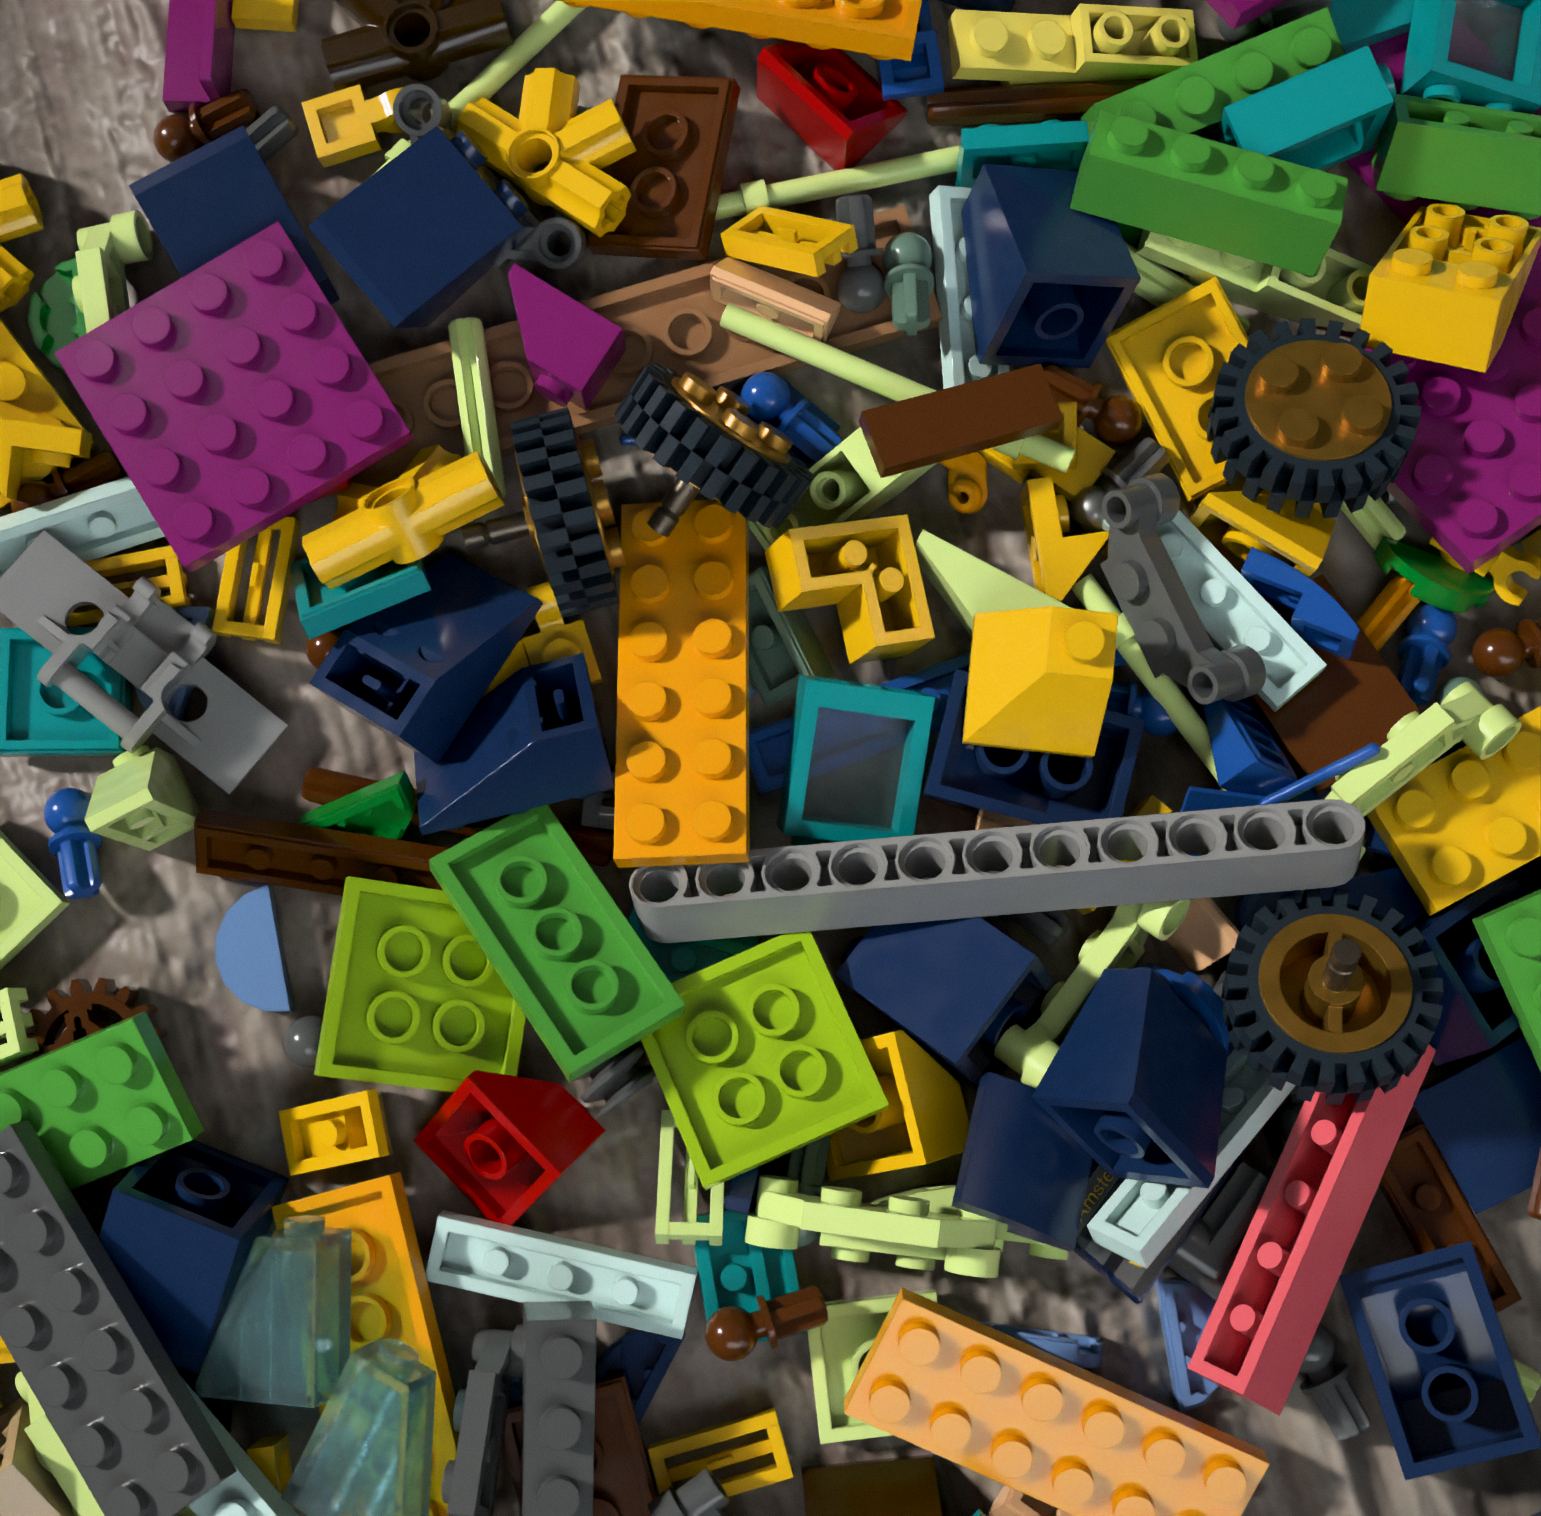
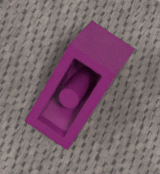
M514 263L508 272V278L526 358L532 377L536 380L534 387L544 397L559 406L566 407L570 401L586 411L626 351L623 328Z

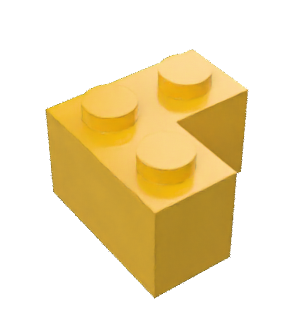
M907 514L788 529L765 551L777 611L783 612L836 604L849 665L905 657L935 638Z

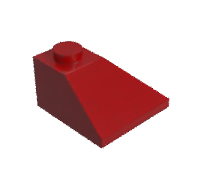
M475 1070L461 1083L413 1141L488 1220L511 1226L606 1130L590 1115L585 1106L578 1102L560 1083Z

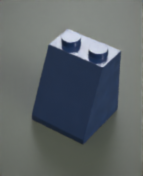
M243 125L129 185L181 277L191 273L278 221L330 305L340 300L329 277Z
M434 127L308 226L394 328L428 327L534 229L533 225L523 215L530 209L525 199L507 180L503 179L499 184L494 181L482 166L488 160L487 155L464 130L459 131L455 135L453 131L446 128Z
M983 164L961 211L975 349L979 364L1032 366L1041 363L1042 367L1055 365L1067 368H1090L1140 282L1141 277L1117 223L1070 209L1079 171Z
M980 917L872 926L865 936H859L850 943L842 956L841 968L835 974L854 995L897 1028L903 1030L914 1041L977 1089L980 1078L987 1072L1002 1075L1008 1067L994 1056L996 1045L1002 1035L1015 1024L1027 1030L1036 1023L1042 1015L1040 1007L1045 996L1056 984L1035 954Z
M1142 966L1136 969H1104L1033 1093L1032 1098L1111 1177L1209 1189L1215 1177L1228 1051L1208 1031L1209 1026L1200 1015L1189 1010L1171 990L1170 982L1161 973Z
M191 1140L140 1161L113 1188L99 1240L174 1366L198 1374L226 1335L273 1222L272 1206L280 1204L289 1178L196 1140Z

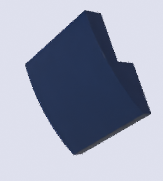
M1520 1034L1467 1060L1468 1065L1421 1087L1414 1101L1416 1110L1475 1214L1532 1187L1541 1147V1072L1524 1034Z
M987 1072L980 1078L952 1207L1008 1224L1007 1232L1070 1252L1075 1249L1093 1158L1032 1098L1036 1088L992 1072Z

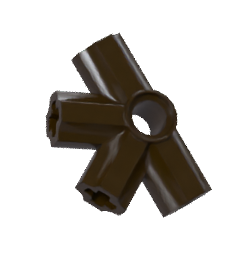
M335 0L339 7L361 27L321 39V49L325 64L336 91L358 84L363 89L404 76L418 81L433 80L441 76L451 62L513 44V37L502 0ZM417 37H428L423 44L417 47H407Z

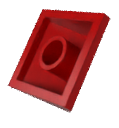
M788 40L763 47L757 57V98L834 170L856 166L908 113V110L896 99L883 101L879 83L842 49L820 50L812 48L806 43Z

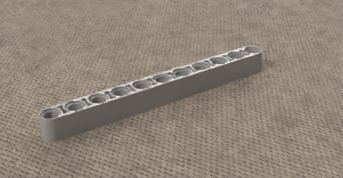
M1324 799L750 850V862L637 867L631 875L629 888L642 932L647 938L659 943H678L1329 888L1343 885L1354 877L1358 869L1365 834V820L1361 812L1352 804L1342 800ZM1188 854H1199L1201 856H1191ZM1120 860H1133V862H1122ZM1063 865V866H1067V867H1064V868H1055V867H1053V866ZM1000 871V873L990 874L985 872ZM926 876H928V877H935V878H931V879H928V880L919 879V878L926 877ZM860 882H867V884L863 885H853ZM793 888H801V889L795 890V891H787V890L793 889ZM730 893H736V894L731 895V896L722 897V896L727 895V894H730ZM669 899L667 901L658 903L660 900Z

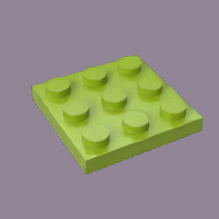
M346 877L314 1075L446 1092H455L461 1083L475 1070L517 1076L526 1016L444 891L365 878Z
M811 931L779 935L672 982V986L685 1003L684 1013L641 1039L705 1190L889 1108L887 1098Z

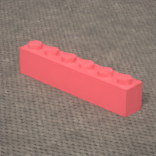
M1430 1044L1410 1075L1407 1077L1403 1074L1397 1086L1385 1094L1379 1087L1376 1088L1370 1100L1356 1103L1354 1094L1351 1093L1345 1095L1341 1105L1326 1104V1093L1315 1091L1311 1102L1304 1101L1189 1362L1188 1369L1221 1388L1280 1416L1436 1050Z

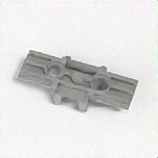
M43 530L0 577V612L53 654L39 671L37 680L48 688L56 685L119 735L122 738L120 745L129 753H134L151 734H154L231 795L289 726L205 659L216 644L217 634L201 621L195 626L162 601L160 599L161 589L145 576L140 577L133 586L134 593L128 598ZM83 605H93L103 611L104 617L92 632L85 635H73L70 633L68 619L76 608ZM90 653L97 655L153 700V703L140 718L77 669ZM185 686L197 687L207 697L205 713L199 719L191 722L176 719L170 711L172 695L178 689Z

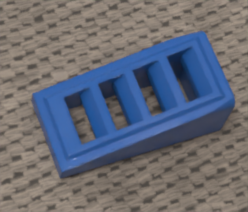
M1222 699L1211 704H1203L1219 787L1231 792L1268 796L1298 780L1274 736L1251 702L1246 699L1235 702Z

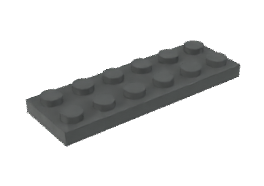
M29 1120L10 1124L0 1133V1336L104 1516H176L237 1470Z

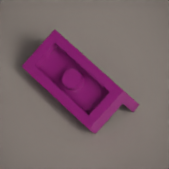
M169 0L162 98L169 112H189L190 104L196 101H201L203 104L208 105L231 93L235 25L231 19L233 0Z

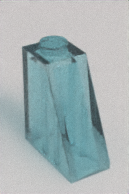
M306 1215L285 1218L284 1228L256 1236L196 1381V1395L198 1397L316 1408L350 1391L351 1229L325 1227V1217Z
M379 1338L353 1351L281 1499L307 1516H429L436 1371L418 1361L419 1354L412 1347L394 1339Z

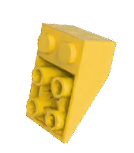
M1435 203L1428 207L1420 206L1370 273L1360 329L1370 333L1366 348L1375 349L1383 341L1393 350L1392 353L1486 373L1502 345L1541 245V228L1529 226L1527 220L1514 215L1503 214L1485 218L1465 214L1463 208L1448 203Z

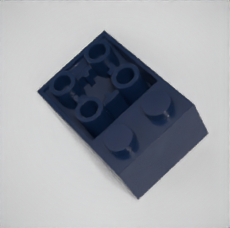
M449 552L425 569L431 590L361 618L347 627L309 682V684L348 712L437 765L543 605L539 599Z
M584 653L523 667L480 699L438 765L414 751L419 827L422 835L442 830H456L470 823L507 814H521L535 807L572 798L582 799L596 792L615 788L600 711Z

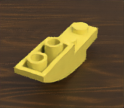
M1082 3L1077 6L1071 15L955 9L947 21L952 79L1001 81V85L1155 79L1198 61L1193 10Z

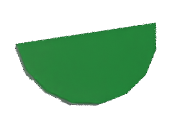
M76 258L58 264L55 267L57 272L44 282L39 293H33L30 298L28 324L35 345L56 368L64 372L65 370L54 352L87 334L84 313L79 309L72 289V279L74 276H78Z
M1383 536L1373 552L1375 560L1386 575H1388L1391 569L1398 571L1403 577L1415 584L1409 594L1436 608L1455 613L1466 612L1470 605L1482 608L1495 591L1493 576L1486 574L1482 577L1474 571L1468 574L1466 571L1453 567L1442 557Z
M404 770L303 813L296 824L401 840L415 812V790Z

